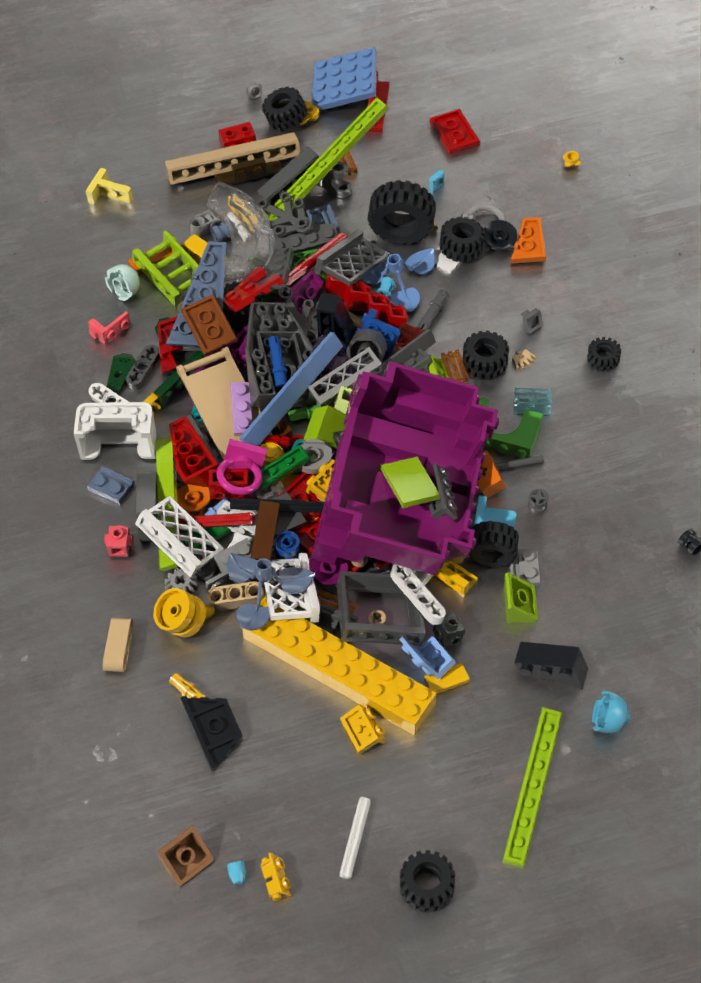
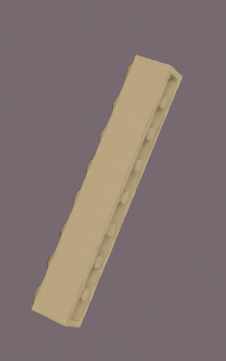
M293 132L164 162L167 177L172 185L232 171L231 165L258 158L264 157L265 162L269 163L295 157L300 154L299 140Z

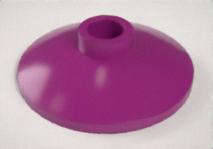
M310 558L309 570L315 573V579L325 585H336L340 571L347 572L348 564L346 559L337 558L334 565Z

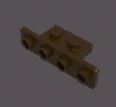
M263 157L231 165L232 171L214 176L218 187H224L277 174L282 170V166L279 160L266 163Z

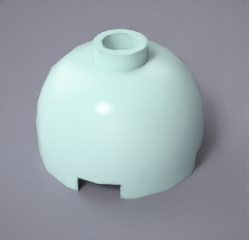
M119 264L106 271V285L111 293L115 292L119 296V300H128L137 293L140 287V280L136 270L128 265Z

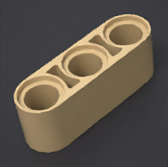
M246 582L213 587L207 593V600L215 609L221 611L236 609L246 603L256 605L257 595H253L258 591L259 583ZM263 587L261 592V601L264 597H266L265 590ZM240 593V596L234 599L235 596Z
M111 618L103 657L104 671L125 672L133 632L132 618Z

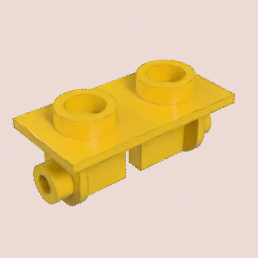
M269 852V857L263 858L260 865L264 878L266 880L273 878V880L266 883L270 898H273V901L281 900V895L291 898V884L283 870L285 869V864L281 857Z

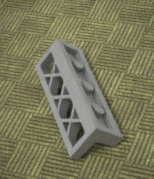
M368 347L310 385L308 390L317 400L318 407L331 405L336 401L341 386L348 389L351 388L352 390L359 374L365 371L376 375L382 371V363L370 347ZM367 354L373 359V362L370 364L361 363L362 358ZM349 366L358 367L357 372L354 374H347L346 368ZM341 376L342 381L338 385L331 384V378ZM318 386L327 387L326 393L321 396L314 389Z

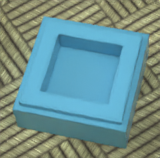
M441 169L429 178V191L432 193L445 183V172Z

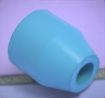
M244 861L228 864V873L232 882L235 885L244 883L246 877Z

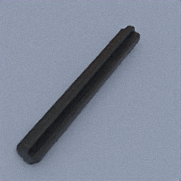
M231 498L230 509L259 510L261 500L280 503L279 511L322 513L325 501Z

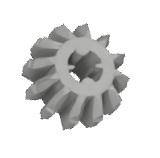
M174 569V574L168 573V579H165L164 582L166 586L165 591L171 588H179L195 595V590H198L197 577L195 575L189 577L182 569L181 571Z

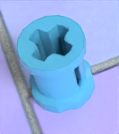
M383 277L381 279V286L377 289L376 294L380 292L386 297L391 298L392 289L396 287L395 280L390 277Z

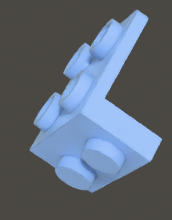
M433 635L429 636L418 648L413 646L404 637L399 639L403 643L401 648L409 656L411 655L413 657L411 660L419 668L422 667L429 676L433 674L436 678L440 679L456 663Z

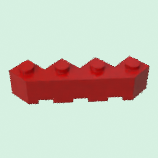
M327 274L324 287L325 293L339 295L344 300L346 309L353 312L363 311V313L368 314L370 308L377 310L375 318L400 329V336H403L408 320L405 307L400 304L397 306L392 304L390 298L380 292L377 294L370 290L371 287L360 280L348 286ZM344 275L349 279L351 278V275Z

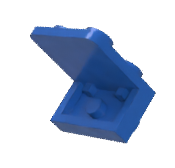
M370 308L368 314L364 313L360 323H363L361 329L357 328L356 332L362 329L380 331L387 344L383 360H387L401 331L392 325L376 319L377 310Z

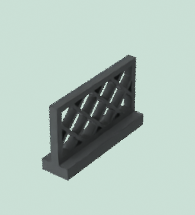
M357 230L318 256L315 272L320 275L326 272L346 285L351 286L386 261L391 253L364 239V232ZM362 253L370 254L371 256L362 255ZM352 260L360 261L361 263H354ZM342 267L350 268V270H342ZM344 275H352V278L349 279Z

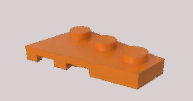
M541 217L523 218L511 257V264L546 261Z

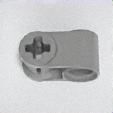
M206 210L189 220L190 235L195 234L203 238L211 234V227L215 225L220 226L223 221L217 218L214 210Z

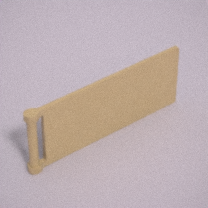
M228 347L184 366H176L177 373L182 379L223 461L229 439L241 441L240 436H234L230 383L245 382ZM222 358L227 360L195 374L186 375V372ZM251 407L252 422L261 413L259 407ZM248 476L249 483L254 482L253 477Z

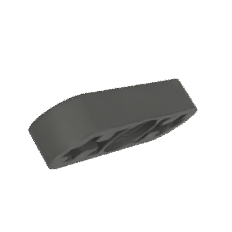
M147 345L144 347L126 376L127 386L131 390H138L144 385L158 362L160 354L157 346ZM140 365L148 366L145 370L138 369Z

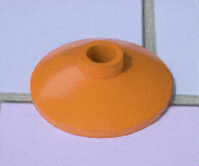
M186 484L177 490L178 504L186 512L201 510L211 501L209 487Z

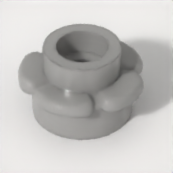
M251 83L247 87L249 97L259 98L262 95V86L257 83Z

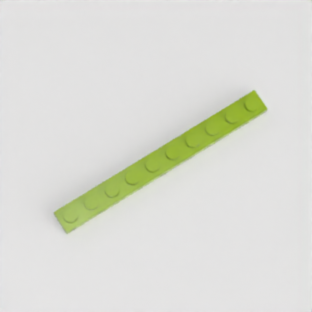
M376 98L287 190L292 197V210L295 208L293 205L294 200L297 198L303 199L389 110L385 103ZM279 199L273 207L285 212L284 203ZM268 213L264 215L258 221V223L260 224L263 219H269L270 221L278 219L279 217L271 213Z

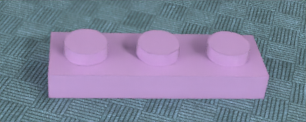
M249 382L230 383L234 436H241L252 424Z

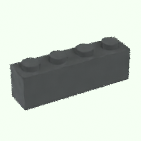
M307 147L257 192L262 199L268 200L271 206H273L280 199V195L283 192H287L319 158L318 154Z

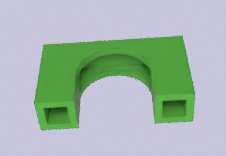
M480 397L478 405L489 407V399ZM525 409L516 430L507 434L493 432L492 438H488L487 443L484 444V449H492L499 453L514 455L518 458L531 457L542 426L543 414Z

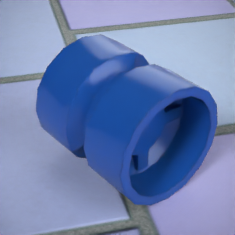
M292 531L279 533L274 540L276 559L299 558L301 548L298 535Z

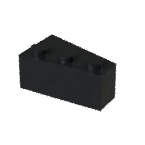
M322 293L316 309L319 340L323 341L330 332H333L342 343L343 348H347L357 329L339 295Z
M520 641L514 662L519 673L583 690L588 666L579 647Z

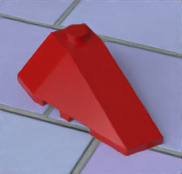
M186 416L170 423L169 429L177 473L185 484L202 487L209 486V469H217L218 463Z

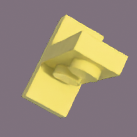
M104 168L99 169L86 189L87 200L91 204H95L100 195L129 204L133 200L131 187L109 181L107 169Z

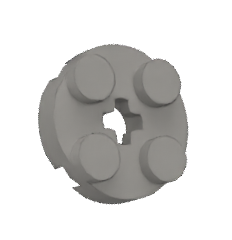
M308 439L304 441V444L301 446L309 457L312 454H316L317 458L311 459L310 462L298 470L301 473L308 474L320 473V467L325 462L328 464L332 460L331 448L325 445V442L322 440Z

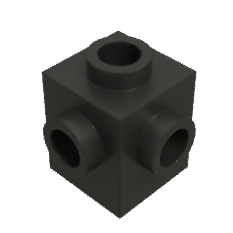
M455 613L445 615L441 624L434 625L433 632L435 638L439 640L443 647L456 646L462 642L465 627Z

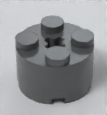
M373 329L357 331L347 347V359L350 360L370 347L381 362L387 350L383 334ZM369 354L364 356L361 360V363L363 364H370L371 362H373V359L370 357Z

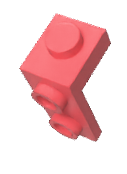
M124 312L106 327L94 318L88 322L90 335L103 344L113 340L131 324L128 312Z

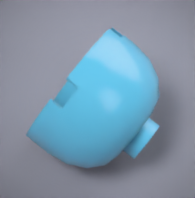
M605 690L600 694L604 695L602 699H597L594 705L592 722H596V727H593V730L612 734L621 730L629 722L630 713L628 712L626 701L621 696Z

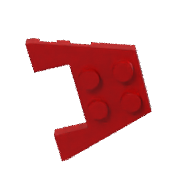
M258 266L238 286L224 296L223 304L225 307L237 312L256 300L255 297L260 293L267 294L271 291V286L276 283L280 286L284 281L281 276L275 274L262 285L257 284L256 282L267 275L264 268Z
M178 316L158 322L162 376L176 371L177 365L172 354L183 351V346H166Z

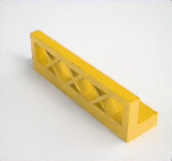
M449 560L444 561L442 569H438L434 575L436 579L463 597L478 582L476 576ZM463 577H467L468 579H470V583Z

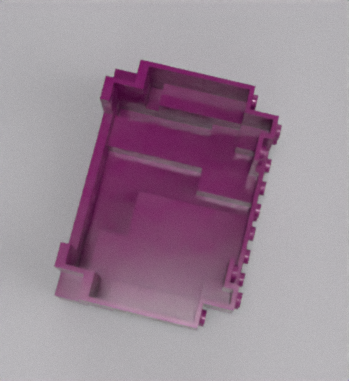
M389 361L383 377L365 371L358 375L350 394L343 423L345 426L339 440L311 559L334 565L337 558L361 563L364 557H371L435 575L438 569H442L444 561L449 560L461 564L465 557H469L470 551L474 550L476 538H474L475 530L471 529L473 520L470 518V515L475 510L476 503L473 500L479 491L477 480L481 478L482 469H480V464H483L486 455L483 452L484 444L487 443L488 438H492L494 429H497L500 420L497 418L498 410L478 405L480 401V395H478L479 387ZM418 457L435 487L437 486L433 464L437 463L440 467H445L449 473L448 479L452 484L451 491L454 494L455 498L453 500L457 506V519L453 520L447 514L435 520L431 516L429 502L402 508L381 471V465Z

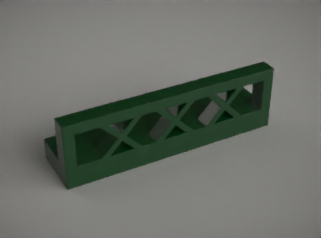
M196 351L182 366L204 358L202 351ZM196 369L186 372V375H191ZM177 370L153 392L158 397L154 402L158 403L162 409L170 404L186 388Z

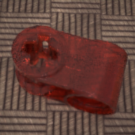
M403 323L398 328L401 332L395 345L404 347L425 330Z

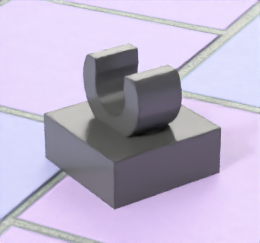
M537 308L521 313L527 333L530 334L543 326L541 311Z

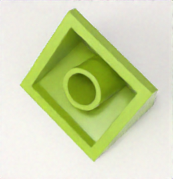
M329 405L314 409L304 440H322L325 442V445L337 451L333 432L344 430L345 414Z
M509 572L506 573L504 595L507 623L538 621L535 585Z

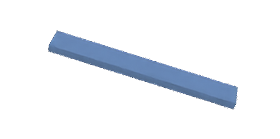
M330 332L240 436L242 442L255 446L260 445L343 347L335 333Z

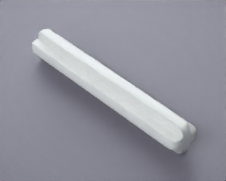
M359 798L340 870V877L344 879H351L370 807L369 798Z

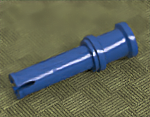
M271 336L268 338L273 366L271 376L274 378V389L276 392H279L287 383L286 375L288 371L283 363L280 337L276 336L275 340V336Z

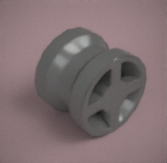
M535 489L529 494L528 507L534 513L544 512L547 509L548 494L542 489Z

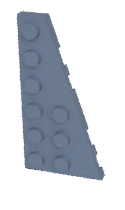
M208 241L180 309L214 294L223 311L226 242ZM179 310L166 346L199 347L181 310Z

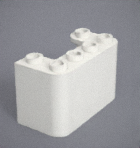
M146 402L83 403L77 407L74 437L81 460L97 458L100 455L101 444H138L137 451L141 458L156 459V440L158 435L150 404Z

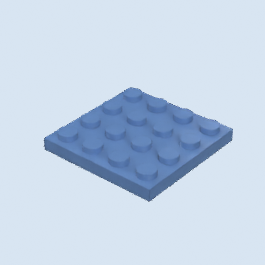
M376 48L364 49L315 62L312 105L317 106L320 111L376 97Z

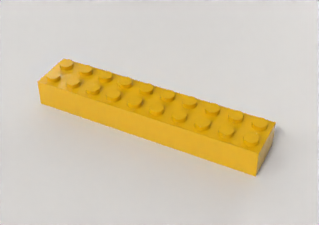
M264 597L260 602V606L268 608L267 599ZM277 607V608L274 610L275 613H280V612H284V611H285V610H283V609L280 608V607ZM270 618L268 623L260 629L245 630L242 628L244 639L366 708L369 707L377 715L414 736L436 705L437 693L347 642L341 641L340 638L304 618L271 620Z

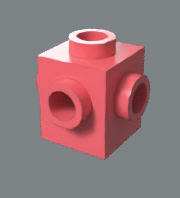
M122 525L109 526L108 534H105L104 538L109 556H129L130 546H133L134 536L130 534L129 527Z

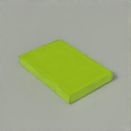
M418 457L381 465V471L402 508L440 499L438 490Z

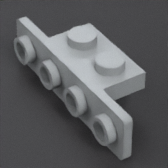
M248 538L213 556V560L221 573L205 582L207 591L213 587L222 586L223 582L229 579L232 581L227 571V561L230 553L251 557L252 545ZM273 545V550H272L271 559L274 558V555H275V552H276L274 545Z

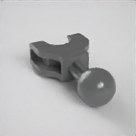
M338 162L318 183V186L323 187L332 196L347 198L352 193L351 184L343 180L349 172L347 165Z

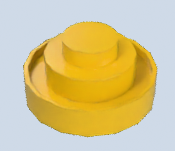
M268 442L260 446L267 449L262 468L284 455L283 449L278 444Z

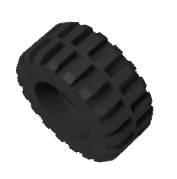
M401 180L387 182L385 185L379 186L372 193L368 211L369 226L376 235H379L383 240H388L390 243L395 242L399 245L407 243L408 245L413 244V242H420L422 238L425 239L433 230L436 202L431 193H428L426 188H421L417 183L413 184L411 181L401 182ZM395 211L406 212V213H409V214H399V213H396Z

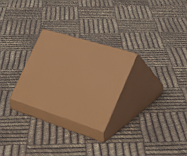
M193 825L157 851L160 863L179 886H182L215 860Z

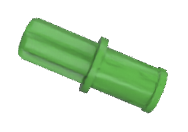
M317 404L311 406L304 405L303 408L288 411L289 420L297 421L305 418L309 420L314 409L319 407Z

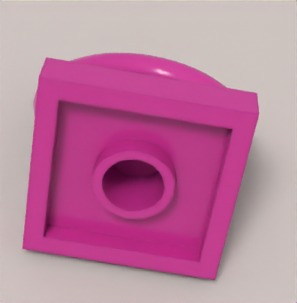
M229 439L224 461L217 468V480L220 485L228 492L237 495H247L255 492L262 483L261 469L267 449ZM248 468V476L253 474L255 476V480L250 486L237 487L226 480L224 472L225 469Z

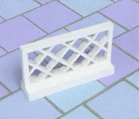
M170 496L149 510H143L135 523L189 577L195 575L198 569L211 561L214 555L224 550ZM169 504L174 509V512L165 510V505ZM152 514L161 515V520H158ZM165 516L174 517V523L165 521ZM178 518L187 521V525L179 524ZM166 527L175 528V534L171 533ZM179 529L188 530V536L179 535ZM192 531L198 532L201 538L192 537ZM179 540L188 541L189 547H185ZM193 542L202 544V549L193 548ZM206 545H211L215 551L206 550ZM194 554L202 555L203 560L200 561Z
M299 553V558L271 560L272 567L276 569V574L286 569V566H295V568L309 570L307 553ZM272 575V577L269 579V581H271L272 579L275 580V578L273 577V575ZM314 580L304 592L299 593L302 595L299 598L281 590L282 583L274 586L268 583L269 581L263 582L271 620L310 618L311 623L319 622L320 605ZM274 593H277L282 597L279 600H277L271 596ZM286 599H288L289 601L293 602V604L291 606H288L283 602ZM299 605L305 611H297L295 608ZM277 607H280L283 610H285L284 612L280 613L274 612V610Z

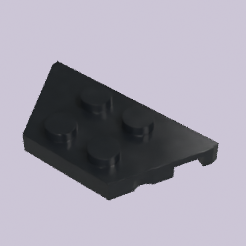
M180 697L211 771H214L243 738L226 698Z

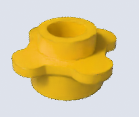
M569 151L563 155L566 167L579 166L581 164L577 152Z

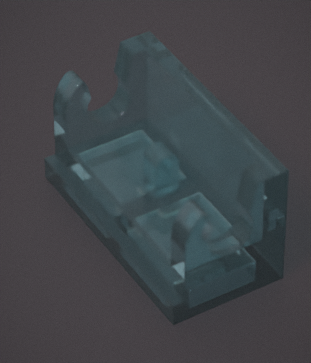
M515 388L514 415L523 416L525 409L542 413L543 416L551 417L552 389Z

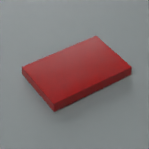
M460 109L430 118V124L449 155L480 146L479 138Z

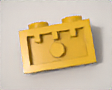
M332 459L328 464L325 462L319 469L320 473L316 477L314 475L310 477L306 483L308 485L306 489L308 494L312 491L325 501L335 460Z
M360 704L340 717V720L356 750L362 754L376 743L384 744L386 740L383 737L385 735L384 730L374 720V712L369 707L366 708Z

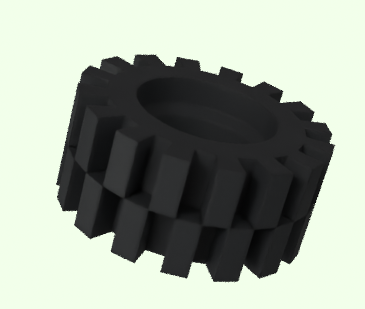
M598 337L596 341H591L587 354V361L590 362L589 365L591 367L594 365L595 370L600 368L602 372L603 369H606V372L610 368L612 370L615 369V366L617 367L620 362L621 356L620 344H617L616 340L612 342L610 337L608 340H605V337H602V340H600ZM605 351L610 353L611 356L602 357L597 353Z

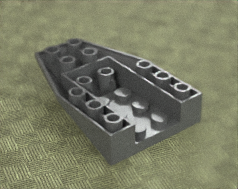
M252 302L250 304L245 352L251 407H266L278 393L274 389V378L271 376L273 366L268 342L269 337L275 336V340L276 336L280 337L284 367L287 364L294 365L295 367L302 365L315 350L285 303ZM321 373L316 377V379L311 383V385L322 378ZM318 386L314 389L319 396L326 393L325 386ZM307 388L292 407L315 405L317 400Z

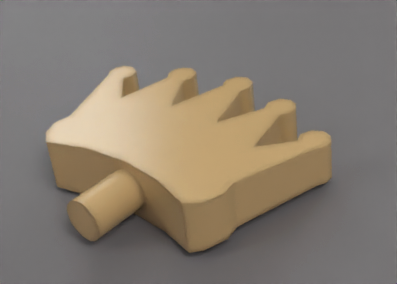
M524 349L521 353L517 350L515 352L517 355L512 357L516 369H519V366L524 369L525 365L529 367V362L533 363V359H536V355L527 349Z

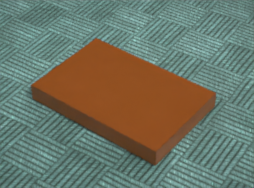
M214 294L180 309L204 357L238 342Z

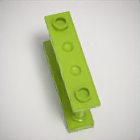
M166 230L163 231V242L146 253L141 252L138 247L132 251L133 262L175 307L178 306L181 302V293L189 288L193 277L178 287H174L170 281L188 270L195 274L199 265L177 243L176 238ZM167 247L174 252L157 264H152L149 258ZM178 258L184 263V265L167 276L160 272L162 268Z

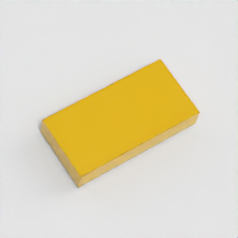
M462 662L453 665L440 679L436 678L433 674L431 676H424L427 687L437 694L470 683Z

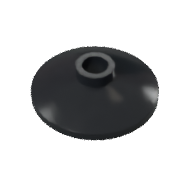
M494 220L489 222L484 228V241L492 249L507 250L513 247L517 241V231L507 221Z

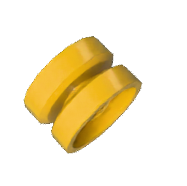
M171 588L163 592L157 599L154 607V620L157 626L182 638L191 637L196 634L202 627L206 617L204 602L199 597L179 588Z

